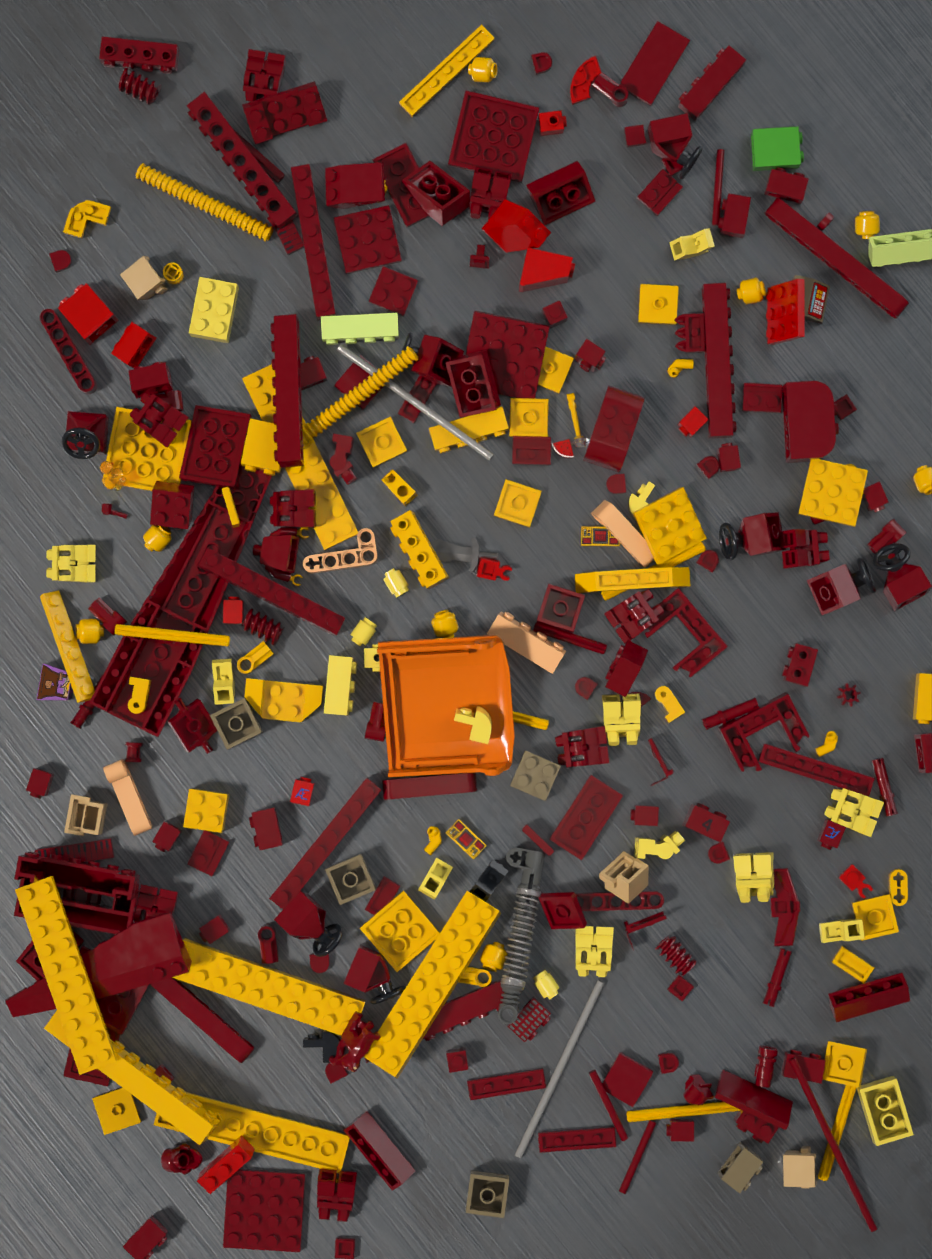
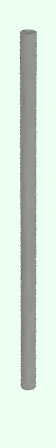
M342 344L337 348V351L370 375H373V372H378L377 369ZM389 379V383H384L392 391L490 461L493 458V453Z
M597 980L518 1146L515 1156L522 1158L604 986V983Z

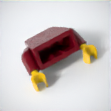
M281 527L273 531L270 536L264 537L262 545L255 544L253 546V555L260 556V564L265 565V570L274 578L286 582L292 581L294 585L299 586L301 584L295 583L294 578L297 576L303 577L299 574L292 576L291 573L295 572L299 537L301 539L309 537L303 536L301 531H308L309 529L301 528L297 530V528Z

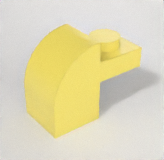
M710 228L703 229L693 235L679 237L669 242L674 261L699 256L715 247Z
M648 482L647 485H641L637 492L640 495L639 497L633 493L629 497L628 510L634 520L636 518L633 512L648 505L645 501L655 487L651 482Z
M232 659L212 660L215 705L232 704L235 700Z
M477 706L476 713H473L468 708L456 709L454 721L472 725L469 740L488 744L492 729V720L489 713L480 706Z
M436 858L418 891L435 900L453 867Z
M843 919L819 923L821 943L865 939L862 919Z

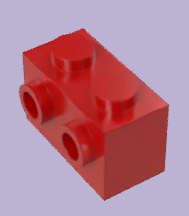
M131 322L126 327L121 339L115 344L111 354L132 368L138 367L156 340V337L134 322Z

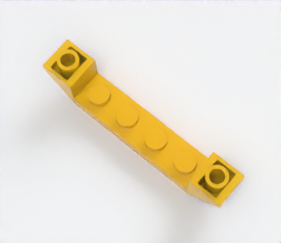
M689 567L574 574L575 591L577 593L691 586Z

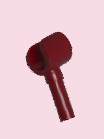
M102 504L101 511L104 515H116L127 518L128 514L112 510V504Z

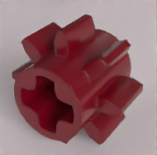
M845 683L844 689L838 688L840 695L836 698H841V705L848 702L849 707H852L853 701L859 702L857 695L861 694V692H856V685L849 688L848 683ZM851 691L850 695L853 697L846 699L847 695L844 693Z

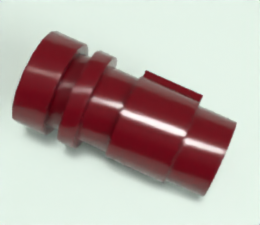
M761 1045L758 1050L760 1055L757 1056L759 1062L755 1068V1085L770 1088L774 1063L777 1060L775 1056L778 1054V1049Z

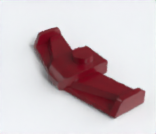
M773 869L774 889L777 898H770L771 918L779 917L773 947L793 946L800 912V901L797 898L789 869Z

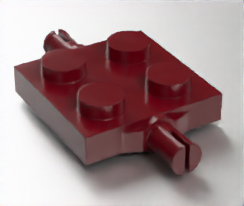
M177 698L174 703L178 707L179 712L167 722L186 752L190 753L196 747L202 746L206 754L210 753L213 748L208 740L211 735L217 732V729L200 699H196L185 706L182 699Z

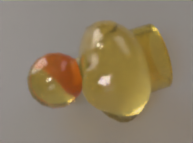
M102 462L100 464V471L103 474H108L106 478H102L103 485L107 489L120 491L127 481V478L123 476V471L120 468L113 469V462Z

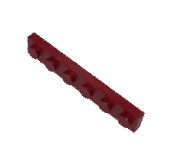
M763 744L758 760L760 763L865 796L870 795L875 779L768 744Z

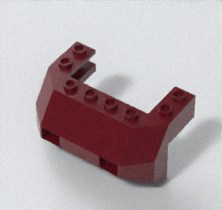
M28 851V853L25 852L24 855L18 856L14 879L20 880L19 888L53 876L56 886L64 888L63 897L60 898L70 926L116 934L119 931H124L129 925L134 923L140 875L135 874V870H119V866L110 864L107 867H101L99 862L88 861V864L80 863L81 859L69 858L68 861L63 860L62 856L55 854L45 857L39 856L40 853ZM102 895L114 897L113 906L100 904ZM17 897L14 916L25 918Z

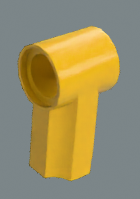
M263 641L238 660L237 668L241 673L250 674L274 653ZM244 660L251 662V668L247 671H244L241 667Z
M467 967L458 983L485 987L492 982L493 975L491 971L485 968ZM481 972L488 974V982L482 983L479 981L478 976Z

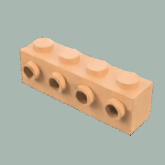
M501 611L487 634L499 636L504 645L553 674L566 653L564 646L555 641L552 643L545 634L539 631L537 633L534 632L527 623H520L509 612L505 611L503 613Z

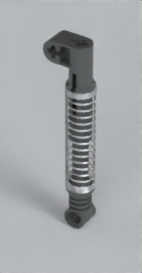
M522 848L510 849L505 857L509 867L523 870L521 884L518 885L516 892L519 895H516L518 901H515L517 907H514L516 909V913H513L515 918L512 919L514 924L510 926L513 930L509 932L515 938H508L515 942L514 944H507L514 948L513 951L506 950V952L512 953V957H505L510 959L511 963H504L510 966V969H503V971L509 972V975H502L505 978H501L500 982L504 994H501L503 999H500L502 1004H499L498 1019L505 1025H510L516 1021L519 1009L517 1004L520 1003L517 1001L518 999L520 1000L518 995H521L525 988V981L520 980V978L527 977L521 974V972L528 971L522 966L529 965L523 960L530 959L529 956L524 955L531 953L525 947H532L526 941H533L531 935L534 934L532 932V929L535 928L533 923L537 922L534 917L537 916L535 913L538 910L536 905L539 904L537 899L541 895L540 882L545 853ZM522 852L526 853L524 867L520 866L521 860L513 863V859L510 856L517 853V856L521 858ZM530 875H532V887L528 889ZM505 1009L512 1011L513 1017L511 1020H505L502 1017V1012Z

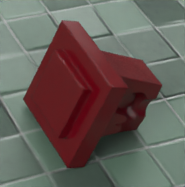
M477 244L476 255H470V267L489 269V256H484L485 245Z

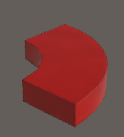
M596 56L586 60L577 69L572 79L570 88L572 105L590 99V86L598 75L602 73Z

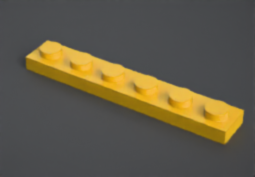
M481 24L399 101V105L413 117L469 65L474 58L485 50L495 38Z
M59 591L44 593L40 596L77 703L89 701L95 689Z

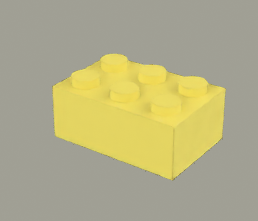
M199 277L189 328L191 337L229 343L239 291L236 283Z
M329 655L324 705L325 714L349 716V712H353L354 701L350 700L351 693L355 692V681H352V675L356 674L357 662H354L352 657Z
M890 1076L863 1084L860 1088L857 1087L870 1135L876 1146L914 1135L897 1078Z

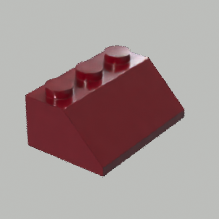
M578 161L526 185L544 226L595 202L586 172Z
M487 350L469 353L445 362L460 418L494 411L501 406Z

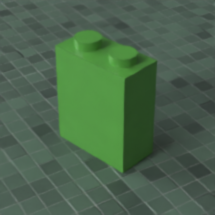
M799 126L753 129L751 132L753 171L775 168L798 169L801 163L804 162V153L800 151L803 137L802 132H799Z

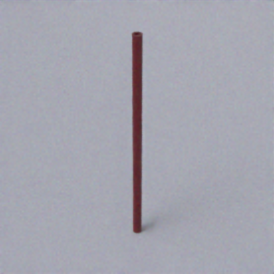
M793 1057L789 1059V1062L870 1231L874 1232L878 1228L797 1058Z

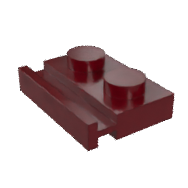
M662 169L637 196V199L658 216L683 189V186Z
M743 384L742 411L781 413L782 385Z
M513 436L512 464L551 465V437Z
M204 830L187 865L213 877L230 842Z

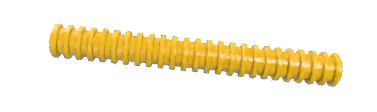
M144 163L138 167L136 179H141L142 182L146 181L148 185L152 184V187L157 186L158 190L167 191L169 195L173 194V197H178L179 200L183 199L185 203L189 202V205H194L195 208L199 207L201 211L205 210V213L210 212L211 216L216 215V218H221L222 221L226 220V223H232V226L236 225L238 229L242 228L244 232L248 231V234L252 233L254 237L258 236L260 240L263 238L264 242L269 241L272 236L273 226L269 227L267 223L263 224L261 220L258 222L257 218L252 219L251 215L242 214L240 210L236 211V208H231L230 205L226 206L224 202L220 203V200H215L214 197L209 198L208 194L205 196L204 192L199 193V190H193V187L189 188L187 184L183 185V182H177V179L173 180L171 176L167 177V174H162L161 171L156 172L155 168L146 167Z
M407 346V350H402V353H398L396 358L393 357L391 362L388 361L387 365H382V369L378 368V372H373V375H369L367 380L364 379L363 383L358 384V387L355 386L353 391L350 390L349 394H344L343 398L340 397V401H335L334 405L331 404L330 408H326L325 412L322 411L321 415H317L315 420L311 419V423L307 422L306 426H303V447L304 444L309 443V440L312 441L314 436L317 437L318 433H323L324 429L327 430V426L331 427L332 423H336L338 418L341 419L342 415L345 416L347 411L350 412L351 408H356V404L360 405V401H365L366 397L369 398L371 393L374 394L376 389H380V386H385V382L389 383V379L393 380L395 375L398 376L400 371L403 372L404 368L407 369L408 365H412L414 360L418 361V356L414 350Z

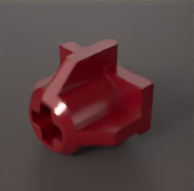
M700 1074L690 1075L685 1083L683 1096L690 1104L703 1105L707 1099L714 1098L710 1091L712 1084H706Z

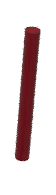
M718 149L716 156L712 226H718L720 218L725 151L723 149Z
M596 1070L590 1071L589 1075L621 1140H627L629 1137Z
M649 1120L619 1189V1192L626 1194L656 1125V1122Z

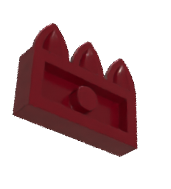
M704 313L681 314L676 317L674 321L684 327L678 329L675 334L685 340L678 342L675 347L685 353L705 352Z

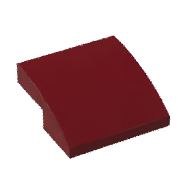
M362 355L359 356V357H360L361 359H363L365 362H367V363L370 364L372 367H374L375 369H377V368H376L375 366H373L368 360H366ZM353 363L334 386L343 394H349V391H353L355 386L358 387V384L363 383L364 379L367 380L370 374ZM380 386V389H376L374 394L371 393L369 398L366 397L365 401H360L361 404L356 405L364 410L383 387Z
M620 1052L602 1084L607 1093L633 1107L646 1087L653 1071Z

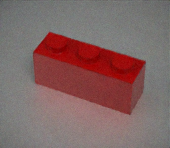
M241 1135L200 1171L197 1182L211 1194L252 1158L255 1148Z

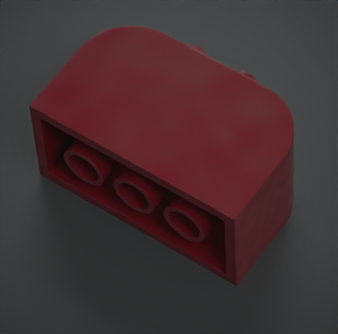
M819 381L786 382L782 386L786 463L810 462L812 459H822L833 450L836 443V435L839 434L838 423H835L838 409L837 404H834L832 391L826 384Z
M608 385L583 461L618 473L621 471L645 397Z

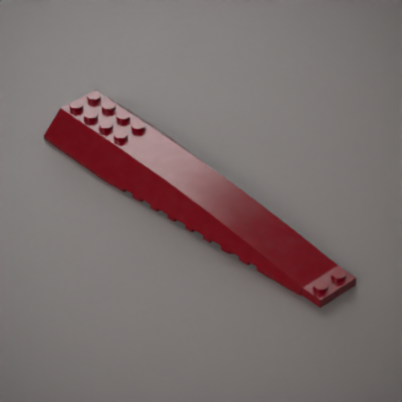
M241 465L236 489L230 488L240 521V526L235 528L232 526L222 488L225 487H215L201 513L197 516L191 529L187 532L181 545L174 553L173 558L144 601L140 611L134 617L130 624L131 626L208 634L229 582L197 567L206 548L235 562L238 561L272 475L264 474V470L256 469V472L247 471ZM123 636L89 703L145 732L159 737L175 706L174 701L179 698L194 669L203 644ZM130 677L151 680L145 711L140 714H134L128 709V702L132 698L134 685L129 684Z

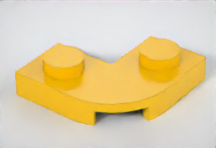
M90 200L77 204L69 211L63 233L82 239L88 221L106 226L111 206Z

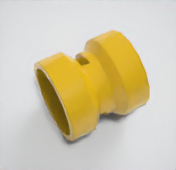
M168 263L163 268V275L168 283L175 285L183 280L184 273L177 263Z

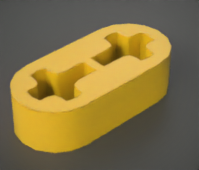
M894 869L889 874V894L892 903L896 906H902L908 900L907 874L900 869ZM898 872L899 875L903 876V879L899 881V886H897V880H893V876H897ZM897 889H900V894L903 895V899H900V902L894 899V896L897 895Z

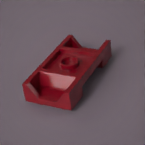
M315 81L242 104L255 144L273 139L274 135L305 125L310 127L327 121Z

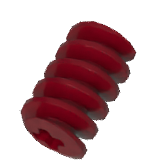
M125 68L120 77L119 91L124 92L126 90L127 95L133 94V98L137 99L139 97L141 102L146 100V103L151 105L160 93L161 84L156 88L155 81L148 84V77L141 81V74L135 78V71L128 75V68Z
M253 608L249 610L242 626L244 625L245 632L250 629L251 635H255L258 632L259 639L265 635V642L272 639L273 646L277 644L285 628H280L281 622L274 625L273 618L267 622V615L260 618L259 611L253 615Z
M668 935L655 947V951L662 949L660 956L667 955L665 962L671 960L670 968L677 966L675 973L682 972V977L696 965L697 961L695 959L689 961L692 955L690 953L684 955L686 948L679 949L681 943H674L676 937L672 936L669 938L670 935Z

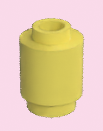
M393 568L384 574L386 577L383 580L391 594H394L396 598L409 591L408 583L400 570L395 571Z
M364 617L350 635L353 636L351 640L359 646L362 644L366 646L376 632L375 628L377 625Z
M543 970L533 977L534 984L543 998L548 997L550 1000L559 994L557 990L560 987L550 972L547 973L546 970Z

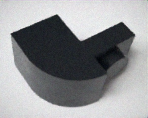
M492 860L469 892L486 902L506 876L508 870L501 863Z
M323 1030L322 1037H319V1034L307 1035V1038L303 1039V1048L323 1047V1063H330L329 1057H336L337 1046L341 1039L337 1034Z

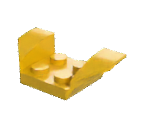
M246 678L244 697L263 719L302 722L321 705L323 686Z

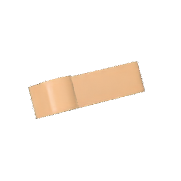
M604 500L591 512L592 516L609 530L643 568H646L654 560L646 540L612 503Z
M368 528L361 529L357 534L358 549L309 555L303 560V567L308 573L314 574L373 565L378 558L374 533ZM365 532L370 533L372 536L371 540L367 543L361 541V535ZM371 551L374 553L373 560L365 561L363 558L364 553ZM348 554L354 555V563H345V556ZM328 557L336 559L334 566L328 567L326 565ZM319 558H322L324 568L320 569L321 565H315L314 569H311L307 564L310 563L311 559L317 563L320 562Z
M124 759L103 767L109 783H112L133 835L136 836L153 829Z

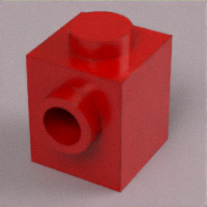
M562 110L539 113L538 119L541 136L563 134L564 128L567 127L566 116H562Z

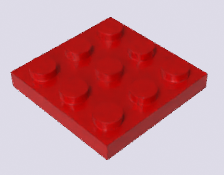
M794 279L767 287V344L775 345L805 337L804 279Z

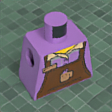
M42 664L36 700H71V695L74 692L66 670Z

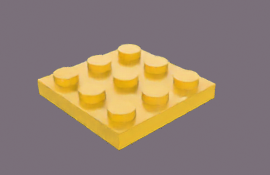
M821 459L810 460L798 514L855 527L868 470Z
M680 487L633 512L656 564H661L707 539L684 487Z
M404 890L360 927V930L396 972L436 940L440 934Z

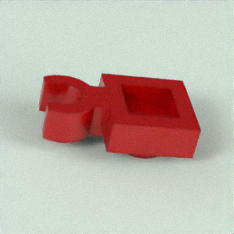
M481 557L476 576L494 581L497 576H500L502 580L508 581L510 579L509 576L503 575V572L505 570L512 571V567L509 565L500 567V561Z
M853 864L838 877L851 891L857 888L858 895L864 899L866 898L862 893L864 888L873 891L869 884L862 882L866 877Z

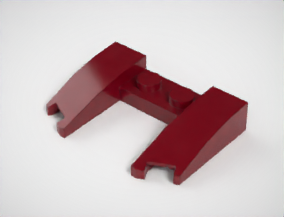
M679 587L659 603L664 613L658 618V621L648 628L649 632H645L646 637L649 638L677 615L700 643V645L672 667L675 671H678L679 667L689 671V677H692L728 647L726 642L706 621Z
M784 692L769 700V703L718 727L741 772H744V767H755V771L762 770L746 737L779 720L795 752L800 750L797 744L804 735L809 738V734L788 693Z

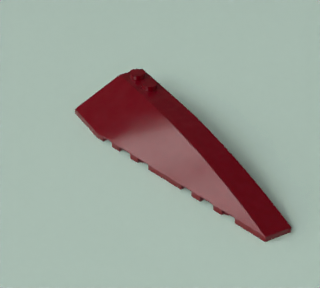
M171 912L135 922L124 931L114 934L109 940H104L97 947L81 954L96 999L188 973L192 962ZM46 977L42 980H37L32 986L22 989L5 1000L12 1017L56 1009Z

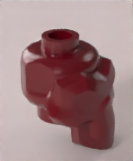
M183 1143L182 1145L166 1149L161 1156V1165L167 1172L186 1175L192 1169H196L201 1164L203 1158L197 1150L191 1149L189 1145Z

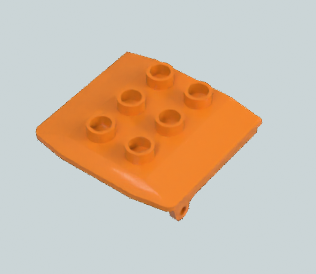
M484 635L378 642L377 654H379L389 766L388 777L474 772L495 776L510 768L515 737L511 680L504 644L499 636ZM477 706H480L489 713L492 720V729L488 744L469 740L472 725L454 721L456 709L468 708L473 713H476Z

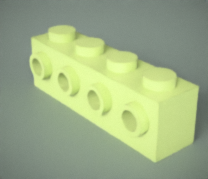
M932 229L869 237L868 257L872 267L932 259Z
M398 313L321 316L322 341L326 342V345H337L339 341H345L346 344H356L359 340H365V343H375L379 339H384V342H395V339H399Z

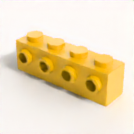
M502 406L494 411L450 421L451 424L473 440H476L477 443L488 440V436L494 435L496 438L506 435L505 431L509 430ZM441 425L429 428L435 452L439 451L442 454L451 451L450 448L458 446V448L468 446Z
M409 510L391 520L392 527L390 529L395 537L398 536L402 542L399 545L403 553H408L410 557L408 562L411 568L419 573L420 576L417 578L421 586L431 589L449 579L414 512Z

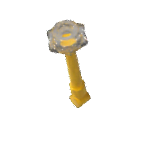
M574 393L566 394L576 437L570 444L574 445L575 448L586 447L589 439L580 433L576 411L577 406L574 401L575 395Z

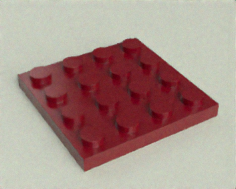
M465 90L448 166L475 171L476 167L493 170L492 176H494L495 171L512 174V181L522 183L539 107Z
M475 310L466 354L487 350L498 394L515 398L535 399L550 326Z
M239 1169L228 1178L223 1248L300 1252L305 1173Z

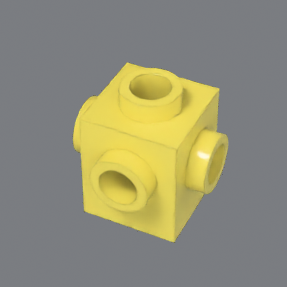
M378 644L372 645V648H364V668H372V672H380V663L375 661V656L379 655L377 654Z

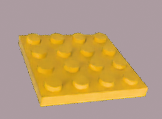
M116 407L102 482L147 491L153 490L156 481L181 484L179 475L192 420H187L180 431L175 428L172 429L177 435L167 448L133 422L130 416L132 409ZM112 462H113V463H114L113 467H112L111 469H109V466H110L109 463H112Z

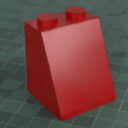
M506 199L482 227V230L506 253L527 250V248H540L551 234L529 209Z
M527 248L519 292L567 283L568 278H572L575 263H572L573 257Z
M87 283L79 285L70 298L65 297L59 303L58 309L89 345L119 321Z

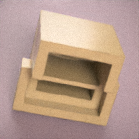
M147 256L141 257L120 274L138 300H148L153 295L163 294L168 290L164 284L166 282L165 279L158 276L148 262L150 258Z
M71 794L64 833L84 836L85 833L102 834L108 804L91 801L90 797Z
M623 851L599 873V879L605 882V889L629 904L648 886L649 865Z
M803 1146L801 1151L787 1150L784 1153V1187L807 1189L816 1187V1153H811V1146Z

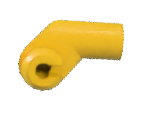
M674 360L667 370L669 376L675 378L682 369H693L694 360Z
M834 731L827 732L824 745L815 748L818 757L835 750L838 736Z
M434 826L427 829L430 842L423 849L429 855H432L442 842L440 830Z

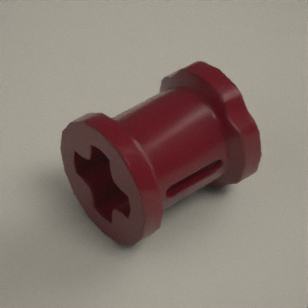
M125 742L127 756L124 761L141 762L140 748L143 746V743Z

